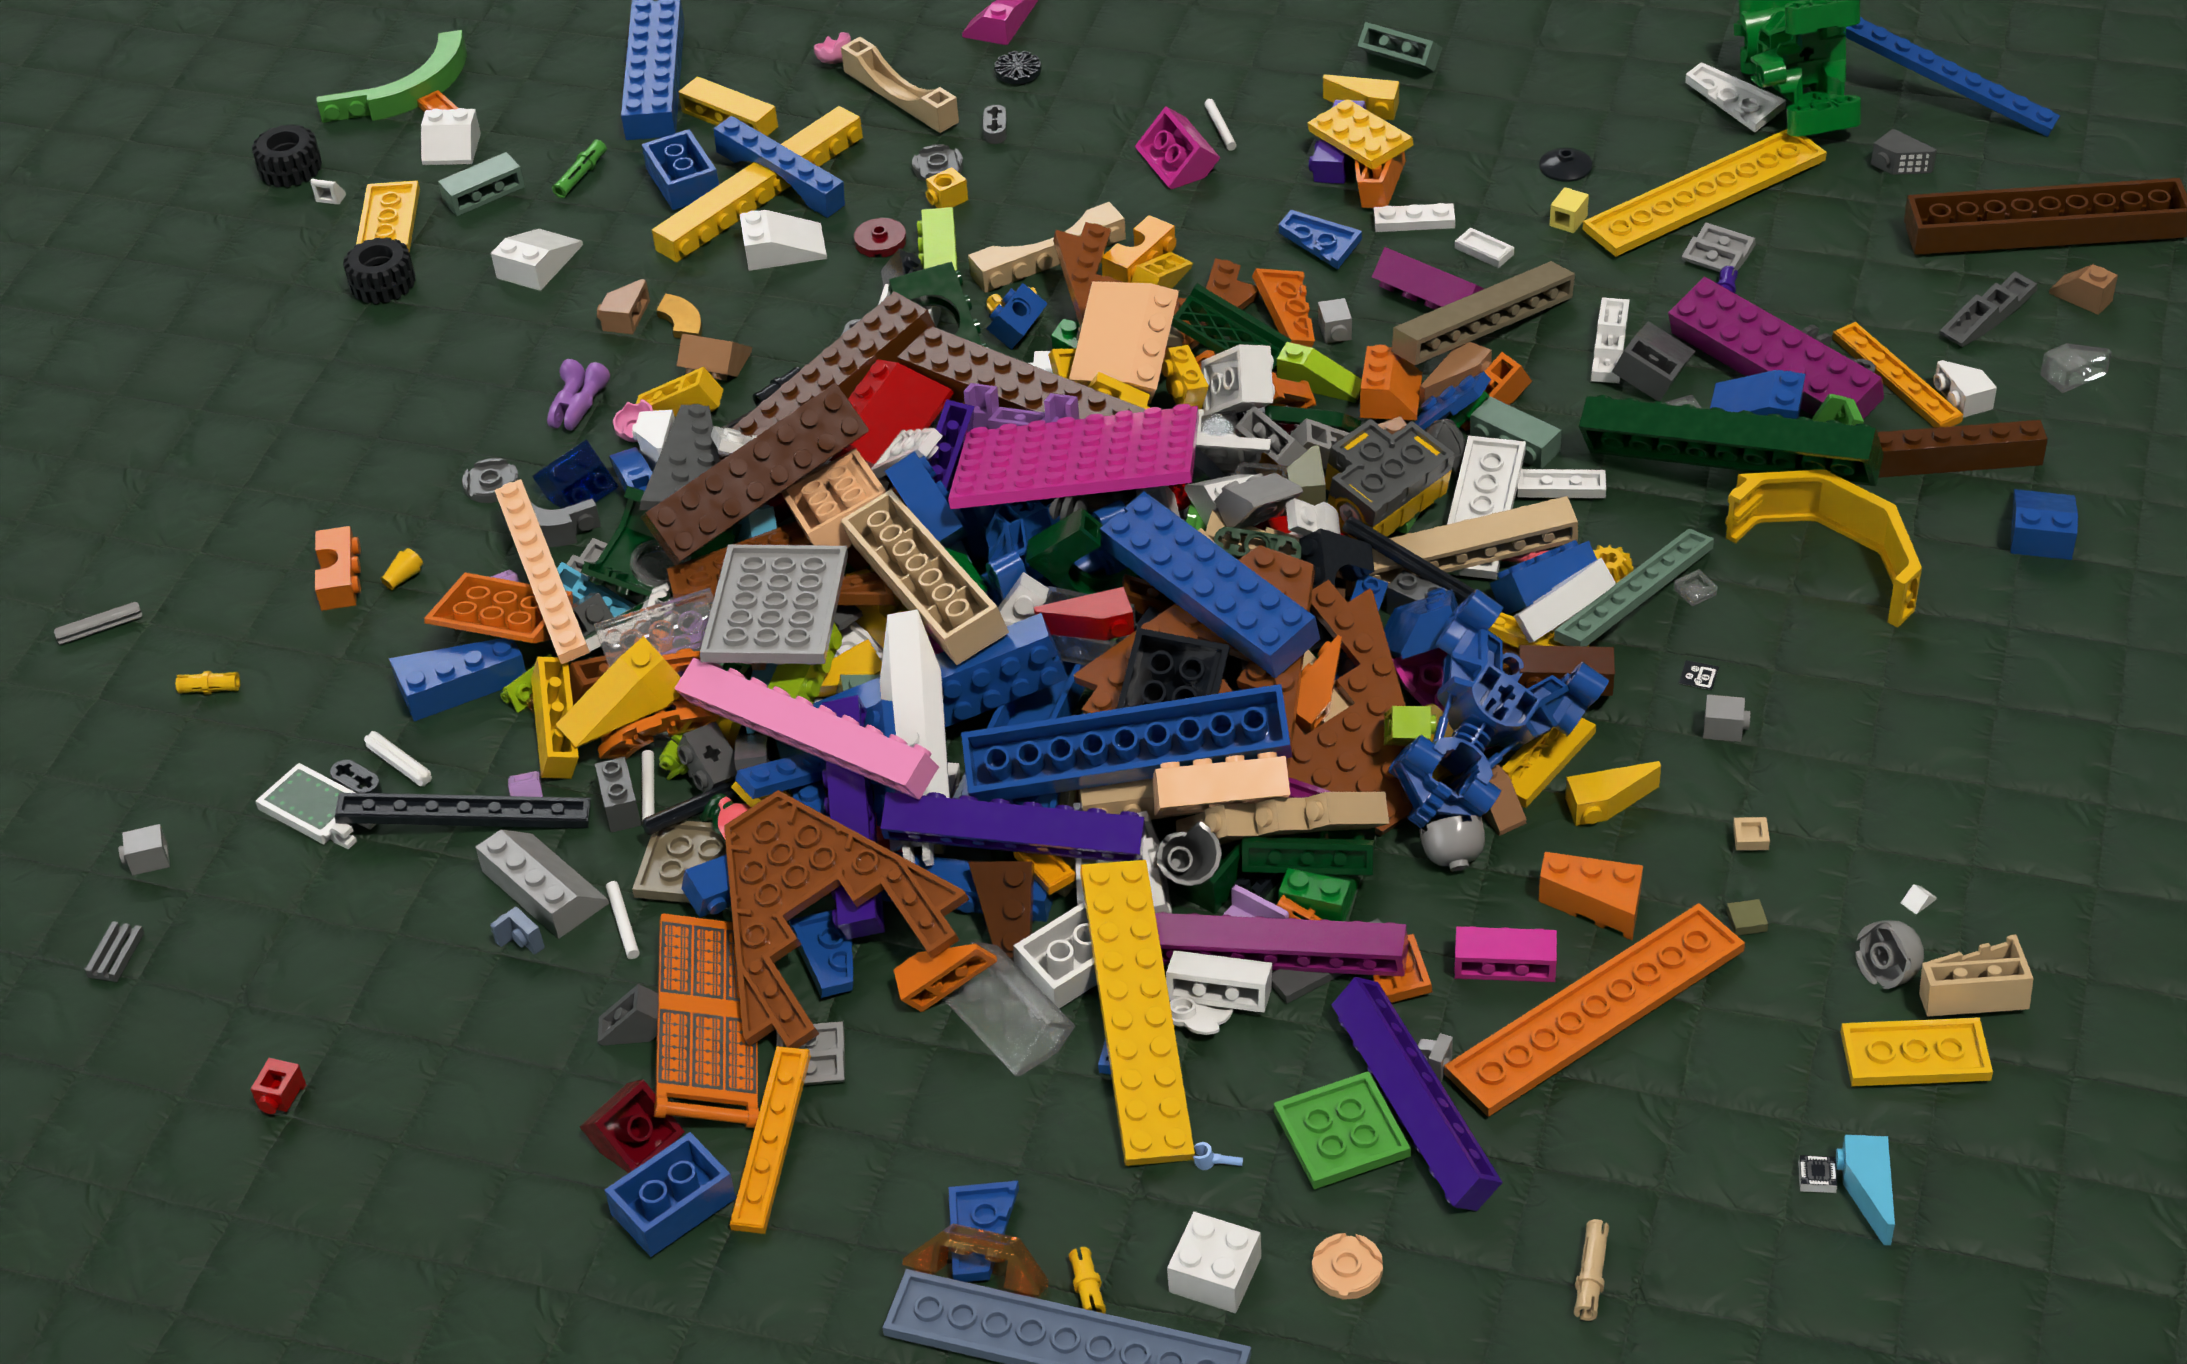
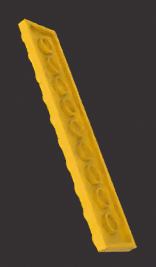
M1787 129L1584 220L1582 230L1616 257L1826 161L1827 152L1806 136H1790L1787 134Z
M1146 860L1082 864L1080 874L1125 1166L1194 1160L1195 1151Z

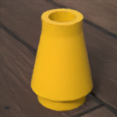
M406 548L404 551H399L380 579L387 588L394 590L398 585L421 572L420 567L424 563L417 553L410 548Z

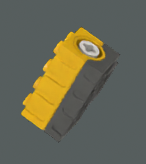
M1372 419L1363 423L1330 448L1325 475L1326 489L1329 490L1327 503L1338 512L1340 530L1343 531L1342 527L1347 518L1353 516L1388 537L1396 528L1403 526L1415 514L1422 512L1434 503V500L1438 497L1441 498L1447 493L1455 453L1413 421L1393 435L1379 427Z

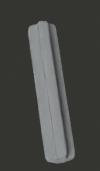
M132 602L55 628L54 634L57 642L62 645L142 617V612L139 604Z

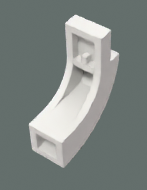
M1296 498L1286 502L1288 530L1292 531L1289 533L1290 535L1302 538L1320 528L1340 534L1339 515L1337 510L1330 504L1322 502L1314 506Z

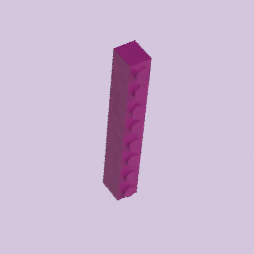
M1155 913L1163 965H1169L1175 950L1272 963V970L1405 976L1409 946L1406 924L1330 921L1327 919H1281L1261 916H1215L1196 913Z

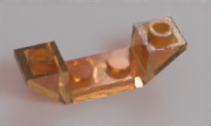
M954 1223L905 1256L902 1263L904 1266L913 1267L914 1271L934 1274V1272L936 1273L947 1265L949 1247H951V1251L956 1254L970 1255L974 1252L985 1255L984 1258L992 1262H1005L1008 1260L1004 1288L1015 1290L1014 1293L1034 1298L1036 1295L1041 1294L1048 1287L1049 1283L1048 1278L1020 1238Z

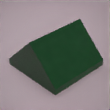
M1243 839L1221 845L1220 865L1214 875L1202 884L1191 886L1179 884L1173 890L1176 895L1216 914L1231 896L1232 885L1243 873Z

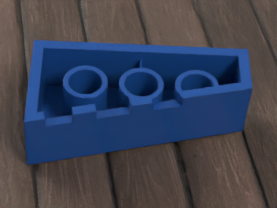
M507 638L389 658L396 684L414 721L500 691L526 672L522 654L515 640Z

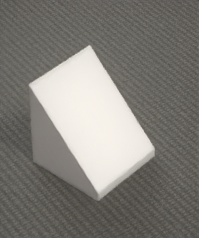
M1913 884L1901 901V904L1914 914H1918L1933 903L1937 897L1922 886Z

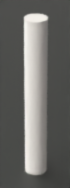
M1207 99L1204 105L1226 148L1229 151L1234 150L1237 144L1214 100Z
M651 750L642 752V821L644 818L655 814L654 753Z
M611 881L606 884V890L627 958L635 959L640 954L619 885L616 881Z

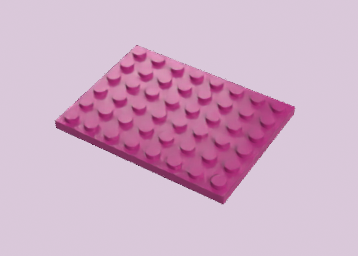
M1179 404L1174 406L1173 409L1161 410L1159 407H1152L1138 413L1125 410L1111 416L1092 414L1085 419L1074 420L1073 417H1064L1058 419L1057 422L1050 423L1037 420L1023 426L1004 424L997 429H988L987 427L974 428L966 434L948 497L950 509L1192 483L1199 424L1198 406Z

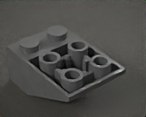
M1648 321L1625 348L1612 373L1655 400L1661 401L1696 351Z

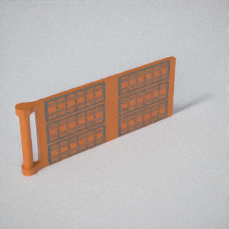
M661 914L659 926L654 1117L665 1118L666 1115L741 1123L745 1124L746 1128L755 1129L759 1115L758 1041L749 1046L743 1037L733 922ZM667 1097L746 1106V1110L669 1102Z

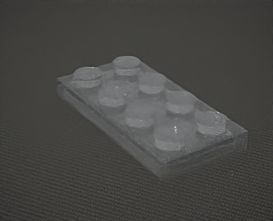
M706 588L594 624L595 632L608 667L610 668L622 654L643 636L661 656L676 653L685 648L700 651L714 600L711 589Z

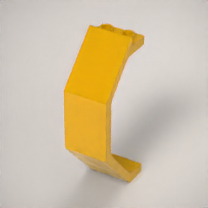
M1825 469L1738 474L1736 488L1731 491L1728 497L1729 512L1725 521L1727 525L1726 539L1737 543L1759 523L1816 521L1874 550L1881 556L1893 583L1888 616L1889 624L1898 628L1915 612L1922 566L1895 504Z

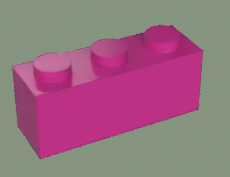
M1475 926L1456 927L1455 979L1555 982L1557 930L1514 929L1507 927L1484 928Z

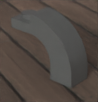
M593 499L557 510L542 509L531 502L548 547H559L577 543V534L601 527L597 506ZM498 501L503 522L507 527L508 531L510 532L505 516L501 509L500 503Z

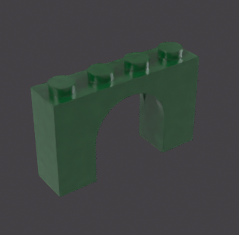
M952 261L889 279L888 291L890 295L895 291L922 307L936 306L947 310L958 324L959 330L956 336L987 347L985 342L981 343L978 335L981 334L977 318L973 319L971 316L972 304L968 294H963L961 288L963 286V279L960 271L954 269Z
M1083 508L1078 509L1028 539L1026 562L1031 568L1046 577L1054 586H1057L1070 596V598L1122 587L1124 574L1143 579L1128 567L1112 575H1094L1081 570L1074 564L1075 561L1099 548L1101 545L1102 534L1100 528L1102 524Z

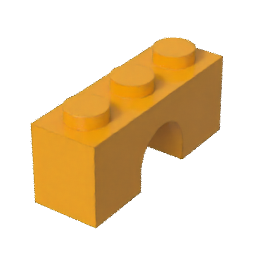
M1148 215L1133 229L1134 247H1126L1117 243L1103 255L1101 260L1102 276H1110L1123 283H1131L1137 265L1174 250L1176 247L1175 226Z

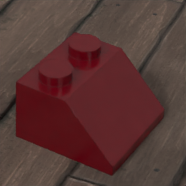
M644 1079L627 1083L579 1126L602 1155L628 1173L670 1146L685 1132L673 1116L666 1115L665 1118L654 1117L655 1093Z

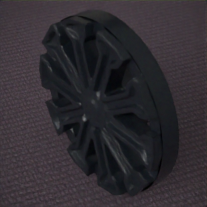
M1018 51L1009 52L1008 55L1000 56L998 61L995 62L996 77L1009 84L1028 83L1036 79L1041 73L1039 57L1035 54L1031 55V52L1022 51L1021 53H1018Z

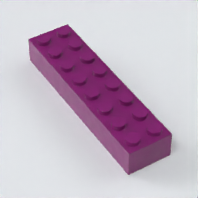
M1705 276L1668 312L1672 334L1744 376L1773 370L1806 374L1800 409L1812 416L1815 415L1829 394L1854 399L1863 419L1884 399L1881 376Z

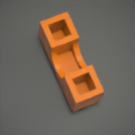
M350 526L316 531L315 551L321 569L315 570V592L321 611L356 606V593H361L360 580L356 576V574L361 573L360 560L356 556V554H361L359 538L353 537Z

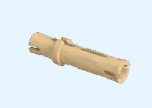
M1598 1219L1590 1220L1586 1224L1581 1272L1575 1281L1577 1300L1574 1307V1315L1576 1317L1580 1316V1319L1585 1321L1596 1319L1599 1295L1604 1290L1602 1271L1609 1225L1607 1223L1603 1224V1221Z

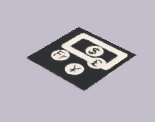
M1686 660L1679 684L1712 690L1719 667Z

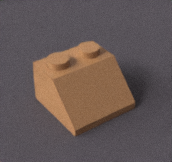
M682 334L677 366L686 368L685 374L705 367L714 379L727 381V376L737 377L752 352V347L731 341Z

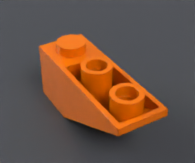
M1337 635L1332 642L1326 641L1317 654L1319 658L1313 665L1308 663L1302 670L1295 723L1306 734L1317 728L1330 712L1341 650L1342 637L1340 635Z

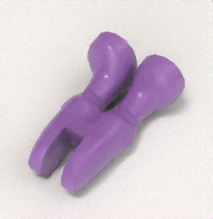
M566 359L563 361L559 372L565 382L563 390L557 393L550 406L547 416V423L550 427L559 428L563 419L565 428L570 431L579 424L587 410L592 406L594 396L604 389L610 380L609 370L600 363H590L585 372L583 366L576 360Z

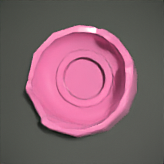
M840 32L837 40H832L830 36H827L823 43L814 45V53L818 60L827 64L843 62L841 47L851 42L850 34Z
M643 399L640 400L639 404L627 402L613 419L615 433L628 442H638V440L635 441L633 438V424L637 422L639 412L653 411L652 406Z

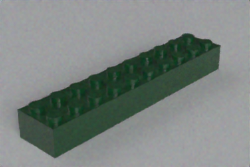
M1607 395L1587 396L1579 423V429L1590 453L1757 473L1825 469L1853 484L1867 486L1877 485L1884 456L1877 429L1867 424L1846 425L1835 420L1819 422L1807 417L1792 419L1784 418L1778 414L1756 415L1745 410L1729 412L1718 407L1702 409L1690 404L1675 406L1662 401L1648 403L1640 402L1634 398L1621 400L1612 399Z

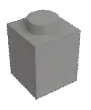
M1346 299L1318 302V324L1325 344L1352 340V317Z
M1707 695L1703 739L1741 742L1743 729L1749 730L1750 711H1744L1745 698Z
M160 824L122 832L123 846L118 847L122 864H128L132 876L170 867L168 843Z

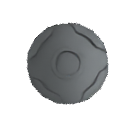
M944 144L924 147L919 151V155H914L912 158L913 172L922 181H926L927 178L951 167L958 173H961L963 170V156L956 148L955 151L949 149V146Z
M489 458L475 463L474 468L470 471L467 469L464 472L462 483L465 494L471 500L479 503H493L498 501L495 490L507 483L519 480L516 466L508 464L507 460Z

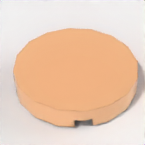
M1346 1233L1335 1234L1324 1239L1315 1248L1312 1259L1313 1279L1321 1290L1332 1297L1343 1300L1358 1299L1371 1293L1379 1285L1383 1274L1382 1254L1376 1244L1365 1236L1355 1234L1354 1237L1346 1236Z

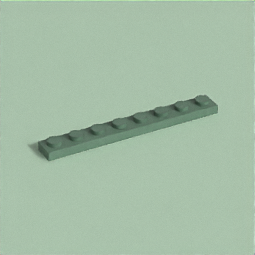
M1687 529L1617 582L1616 585L1559 626L1554 632V641L1566 646H1588L1711 551L1714 545V538L1692 529Z

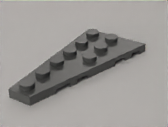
M700 404L680 406L642 496L639 510H650L720 462L718 449L711 438L713 423L709 406Z

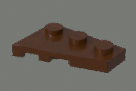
M1032 861L968 862L996 957L999 961H1014L1013 945L1032 934L1034 863Z

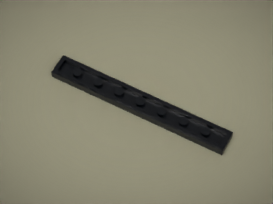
M339 792L335 822L589 828L591 798Z

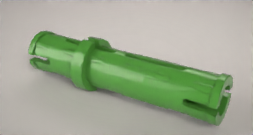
M596 139L586 151L580 152L576 162L553 185V193L559 198H565L587 171L595 168L596 161L607 151L606 145L601 140Z

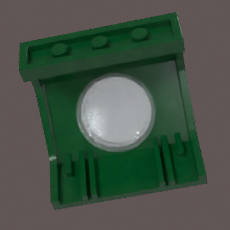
M627 486L624 497L628 498L617 530L596 562L584 561L581 573L589 575L588 581L602 585L622 598L641 604L649 600L653 588L665 583L670 588L667 569L675 565L641 519L645 512L648 511L639 510L645 490ZM737 523L681 563L728 547V544H736L742 524ZM671 588L667 591V596L658 599L666 602L670 597H673ZM674 604V609L667 614L694 623L696 620L695 612L702 610L704 605Z

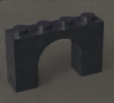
M1321 528L1299 539L1301 560L1314 565L1313 589L1328 579L1335 587L1336 577L1354 582L1375 572L1372 545L1370 543ZM1315 616L1320 640L1311 647V652L1318 654L1326 641L1332 642L1334 638Z

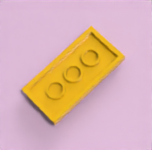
M1349 99L1338 103L1335 107L1307 122L1309 132L1372 170L1414 146L1412 136Z
M418 180L367 184L356 245L368 239L388 237L392 240H400L401 243L407 246L410 252L420 192Z
M1980 1018L1842 1023L1840 1032L1851 1086L1992 1080L1993 1070Z

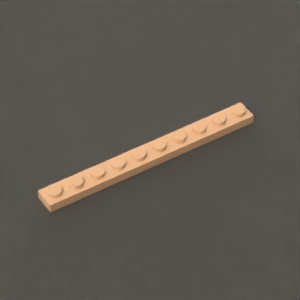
M522 480L503 485L501 488L496 489L495 493L561 664L590 653Z

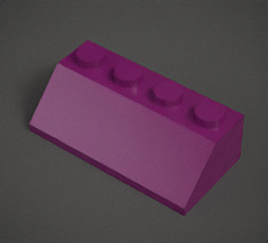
M1384 247L1372 275V278L1380 281L1379 287L1394 292L1395 288L1403 290L1401 296L1415 302L1418 297L1426 300L1424 305L1434 310L1484 289Z

